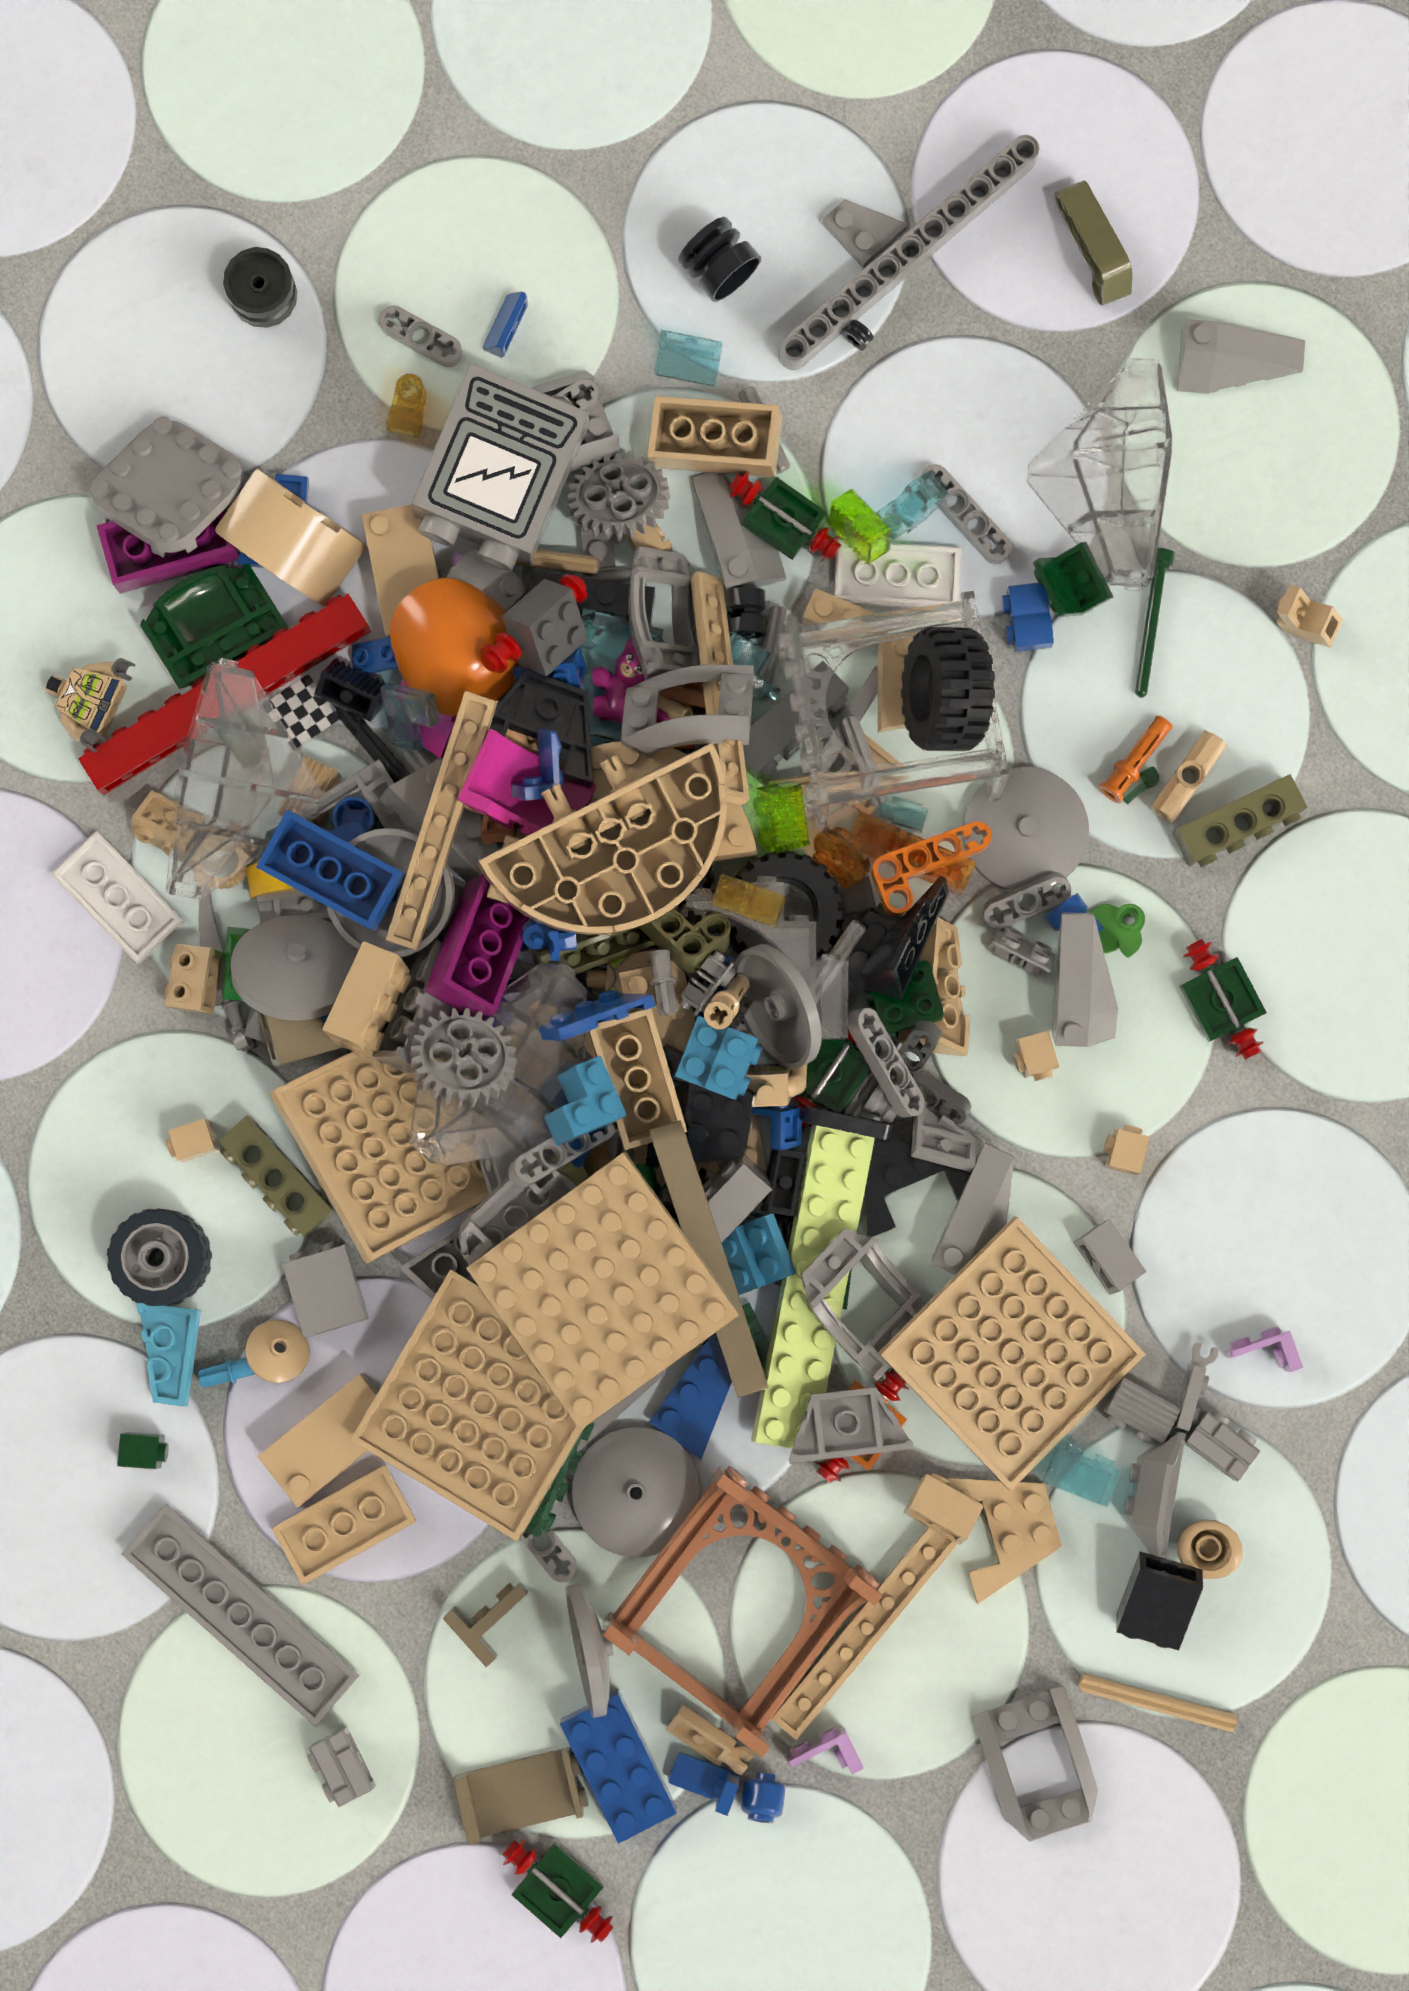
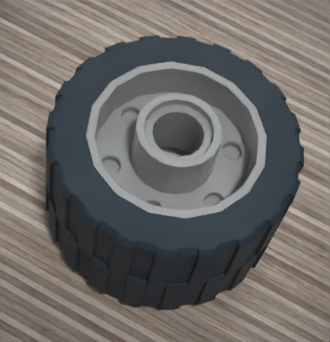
M157 1208L134 1213L117 1227V1231L110 1239V1246L107 1248V1267L112 1276L111 1279L124 1296H128L136 1303H144L148 1306H167L183 1302L184 1299L192 1297L203 1286L211 1269L212 1251H210V1242L203 1232V1228L195 1223L194 1219L178 1211ZM161 1249L164 1253V1261L161 1265H158L155 1256L158 1250Z

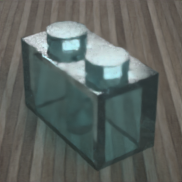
M1066 1443L1064 1448L1056 1446L1043 1482L1108 1507L1121 1470L1113 1468L1115 1461L1096 1454L1095 1460L1082 1456L1085 1449Z

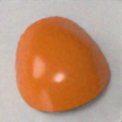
M441 578L422 584L411 591L400 602L390 624L393 654L407 687L425 707L445 716H457L465 691L498 701L515 682L513 669L515 666H519L517 660L511 661L509 659L507 660L508 667L503 673L491 672L483 666L480 650L486 644L494 646V637L499 632L507 633L502 619V615L507 611L485 592L459 579Z

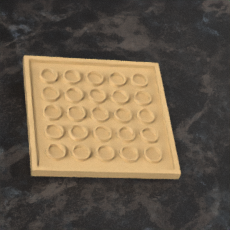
M353 1051L274 1089L270 1096L367 1265L472 1209L490 1195L472 1140L484 1130L496 1128V1125L479 1099L476 1100L474 1108H471L467 1100H463L461 1108L457 1107L456 1099H451L445 1105L444 1095L441 1094L433 1099V1088L422 1090L425 1079L415 1080V1073H403L372 1056L368 1058ZM435 1058L439 1062H446L444 1059ZM462 1076L464 1079L469 1080L467 1076Z
M626 1152L620 1154L466 1268L580 1430L741 1315Z
M1015 1216L878 1352L893 1370L1010 1491L1146 1355L1024 1223Z
M450 1269L350 1440L517 1542L523 1535L584 1428L580 1430L480 1287Z

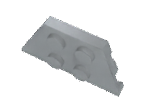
M876 1387L813 1394L810 1397L789 1457V1464L914 1449V1445Z

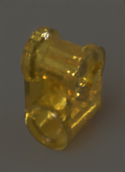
M405 374L398 379L387 418L388 433L419 438L423 424L427 392L422 380L417 375ZM412 386H415L417 392H412L411 396H407L405 391H410Z

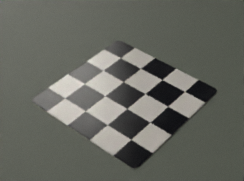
M310 675L304 676L263 704V708L292 750L297 749L339 720L327 701L314 696L317 685Z

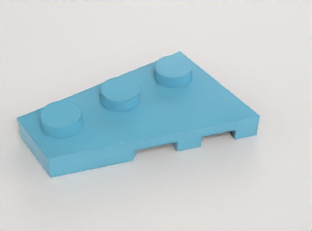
M136 1303L138 1313L141 1315L143 1327L141 1334L143 1343L146 1345L148 1357L147 1370L153 1403L188 1406L201 1310L174 1306H148L144 1303Z

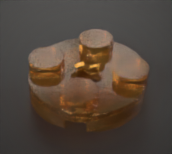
M827 826L814 838L815 853L812 855V859L818 864H824L828 868L827 871L832 876H835L841 886L849 888L853 884L859 883L869 873V857L864 860L860 853L864 847L849 831L838 826L832 830L829 829L830 826Z

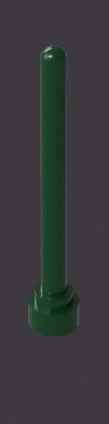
M1150 548L1148 562L1151 564L1150 569L1153 570L1135 688V694L1139 698L1145 697L1148 693L1165 571H1169V566L1173 565L1175 552L1166 548Z

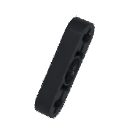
M806 1105L802 1122L888 1141L892 1139L895 1126L886 1122Z

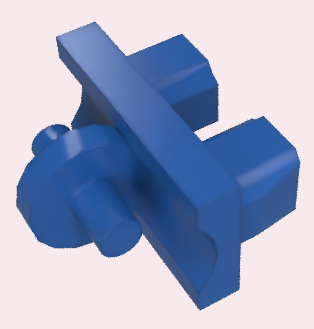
M536 921L529 923L523 930L522 936L527 947L542 949L547 946L551 961L560 960V951L577 949L576 933L554 929Z

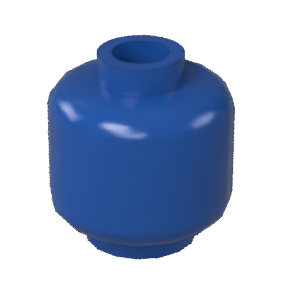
M758 1772L756 1773V1779H748L744 1782L741 1810L748 1814V1820L773 1823L774 1818L782 1815L785 1787L780 1782L775 1781L776 1775Z

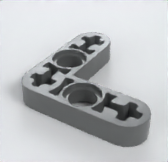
M919 1021L915 1024L898 1052L920 1091L921 1088H928L935 1094L934 1097H929L921 1091L924 1100L928 1103L926 1108L939 1118L945 1115L955 1125L962 1124L971 1110V1103L968 1098L922 1071L940 1041L941 1031L932 1022ZM922 1035L928 1037L924 1045L918 1042ZM905 1052L916 1054L920 1061L910 1060ZM892 1068L890 1071V1079L893 1082V1084H896L897 1073Z

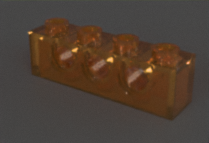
M860 811L845 846L877 859L884 854L925 839ZM938 845V850L943 856L948 857L954 854V852ZM913 852L908 855V862L913 867L918 868L924 865L925 860L920 853ZM966 858L917 877L932 884L940 876L945 877L948 890L961 896L966 889L977 862Z

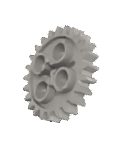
M617 453L615 460H610L607 455H604V462L601 464L596 460H592L593 468L590 469L583 466V475L575 474V483L569 484L570 493L567 496L570 514L574 516L575 524H582L583 532L592 529V534L595 538L601 532L604 533L605 540L607 541L612 534H616L618 541H621L623 534L626 533L633 539L634 531L636 530L646 534L645 526L649 525L655 528V518L663 519V510L669 508L668 500L670 499L668 481L667 477H663L662 469H656L655 462L653 461L645 464L643 456L637 461H633L632 453L626 459H621L620 453Z
M452 1008L450 1017H447L443 1011H439L437 1020L431 1016L428 1017L426 1026L420 1025L418 1035H414L413 1046H411L409 1056L412 1057L410 1068L417 1069L414 1079H425L422 1090L433 1088V1099L441 1094L444 1095L445 1105L451 1099H456L457 1107L461 1108L463 1100H467L471 1108H474L477 1099L484 1105L488 1103L489 1095L497 1099L501 1090H507L509 1080H512L515 1072L513 1069H515L517 1059L514 1058L516 1047L509 1046L512 1039L511 1035L501 1036L504 1030L503 1025L494 1028L492 1026L494 1018L491 1017L483 1021L481 1020L482 1012L480 1011L475 1017H471L469 1008L465 1009L463 1015H459L457 1010ZM453 1036H460L463 1040H458ZM480 1053L489 1054L491 1057H484ZM435 1058L444 1059L446 1062H439ZM462 1076H470L474 1080L464 1079Z

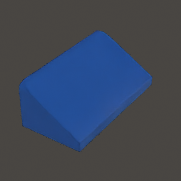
M525 292L510 293L505 297L483 345L484 351L500 358L505 356L528 307Z

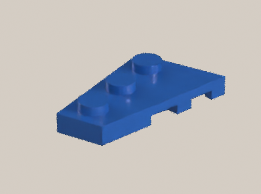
M617 989L605 991L599 995V1000L582 1002L577 1004L575 1011L569 1014L560 1013L550 1017V1023L539 1027L542 1040L563 1041L598 1028V1021L606 1022L628 1017L627 1010L631 1008H643V1010L655 1007L653 995L618 993Z

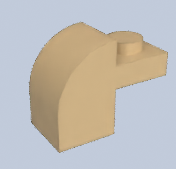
M1289 585L1285 595L1280 598L1277 614L1279 618L1277 624L1282 629L1308 642L1331 647L1343 621L1333 606L1311 601L1301 587Z

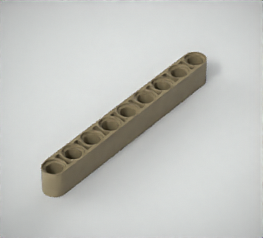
M679 1120L651 1129L649 1131L682 1232L741 1313V1315L716 1332L738 1398L768 1389L757 1349L682 1122Z

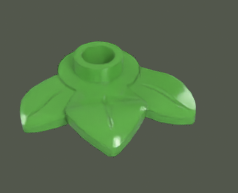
M1103 904L1089 912L1093 913L1104 927L1099 932L1104 954L1120 949V952L1126 958H1129L1140 949L1142 944L1140 931L1145 924V914L1139 906L1124 904L1118 908L1111 904ZM1131 916L1135 918V922L1128 925L1124 923V919Z

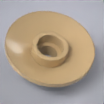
M271 1320L260 1324L252 1331L246 1343L245 1356L249 1367L258 1377L272 1383H284L295 1379L304 1371L309 1361L310 1347L307 1338L303 1337L302 1331L297 1326L283 1320ZM277 1343L282 1344L285 1347V1351L282 1353L275 1351L274 1345Z

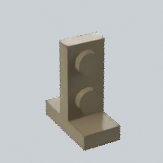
M521 1582L514 1587L511 1583L507 1584L496 1595L499 1601L491 1609L485 1605L472 1617V1620L475 1622L473 1625L467 1621L456 1607H453L443 1617V1620L482 1664L487 1667L497 1658L498 1654L484 1640L482 1635L524 1598L528 1590Z

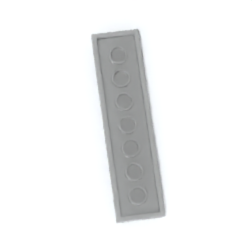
M168 1504L163 1505L122 1552L121 1555L313 1726L316 1727L359 1677V1674Z

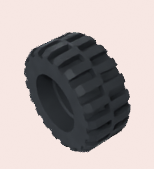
M927 627L913 637V641L910 642L907 648L908 654L904 658L905 666L901 676L902 715L905 716L904 724L906 730L909 731L910 739L922 750L970 751L982 742L985 737L984 733L989 729V720L993 715L994 709L992 706L993 699H995V672L992 670L993 659L992 655L988 652L989 646L987 642L983 640L984 637L972 628Z
M785 850V852L780 853L776 851L768 852L764 856L756 857L740 869L727 890L722 913L730 921V941L738 955L755 945L765 944L779 950L794 964L798 971H803L818 963L832 950L842 933L841 929L846 913L843 906L845 900L843 893H840L838 888L839 883L837 879L828 873V868L824 864H818L812 860L813 857L807 854L799 855L795 854V851ZM777 883L793 884L801 888L811 900L813 906L811 926L797 940L790 942L771 940L756 925L754 919L756 899L764 889Z

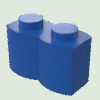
M1039 583L1008 586L1006 595H1002L1003 614H1009L1011 624L1006 626L1008 645L1013 644L1014 652L1052 648L1054 643L1053 629L1048 604V593L1045 587Z

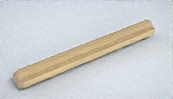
M1085 1673L1080 1677L1079 1690L1085 1693L1233 1732L1237 1724V1716L1233 1713Z

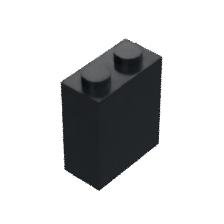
M1140 1551L1116 1613V1632L1130 1639H1141L1154 1643L1161 1648H1171L1179 1651L1203 1590V1570Z

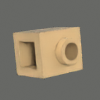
M1049 1030L1019 1038L1015 1041L1018 1053L1014 1054V1061L1018 1072L1023 1071L1025 1078L1033 1076L1034 1081L1053 1076L1052 1070L1059 1068Z
M1124 1125L1123 1129L1114 1130L1113 1135L1108 1134L1104 1146V1152L1108 1153L1105 1167L1134 1175L1141 1174L1150 1136L1142 1135L1143 1129L1130 1125Z

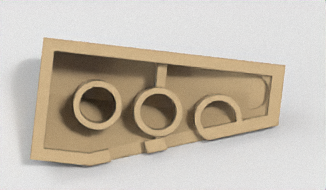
M938 917L919 962L928 961L931 964L944 1012V1018L941 1021L934 1022L941 1031V1038L933 1053L967 1056L970 1023L969 1015H963L961 997L966 996L965 985L960 986L958 968L962 965L958 929L955 925ZM913 1028L898 1032V1043L903 1044ZM922 1035L918 1042L924 1045L928 1037Z

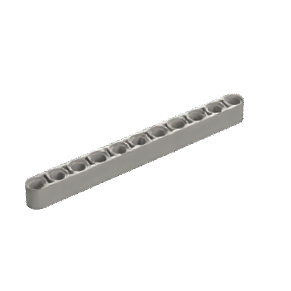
M1027 134L1020 135L790 332L781 343L780 362L789 370H799L841 335L846 328H849L853 320H858L1031 171L1035 166L1040 149L1038 141L1033 136ZM1026 150L1031 156L1023 158L1018 155L1017 151ZM1001 169L1006 171L1009 176L1001 178L995 175L994 171ZM980 189L986 196L975 197L971 191ZM950 209H958L963 215L961 217H952L948 211ZM933 228L936 229L940 233V235L937 237H930L925 233V230ZM911 248L916 251L917 255L907 257L902 253V250ZM889 268L894 272V275L884 277L879 273V270ZM867 288L871 295L861 297L856 293V290ZM841 307L847 310L848 315L838 317L832 311L835 308ZM818 327L823 329L825 334L821 337H814L809 331L812 328ZM796 347L801 350L802 354L798 357H791L787 354L786 350Z

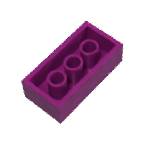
M225 508L195 538L197 544L195 549L189 553L186 552V549L174 553L165 552L164 557L154 554L149 544L113 521L96 525L114 587L121 594L237 561L239 557L238 549L215 531L217 525L226 514L227 509Z
M484 874L466 882L424 992L455 1008L462 1014H464L466 1008H469L471 1017H475L480 1011L482 1012V1019L497 1013L524 941L522 936L523 926L529 920V917L519 912L510 904L487 898L491 884Z

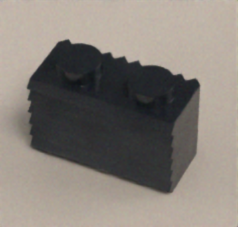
M336 658L321 672L314 696L371 722L382 710L391 685L389 682L385 683L384 680L379 681V678H374L372 674L368 675L366 671L357 670L355 666L351 667L349 663L340 662Z
M771 1149L767 1175L772 1190L762 1200L760 1211L792 1217L796 1215L794 1210L798 1208L796 1203L799 1201L796 1197L800 1195L798 1190L801 1189L799 1186L802 1183L800 1178L803 1174L801 1172L805 1170L802 1166L805 1164L803 1159L807 1157L805 1153L785 1149Z

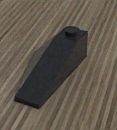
M940 876L874 947L870 958L864 959L860 975L863 978L866 990L902 1000L948 897L949 890L945 877Z

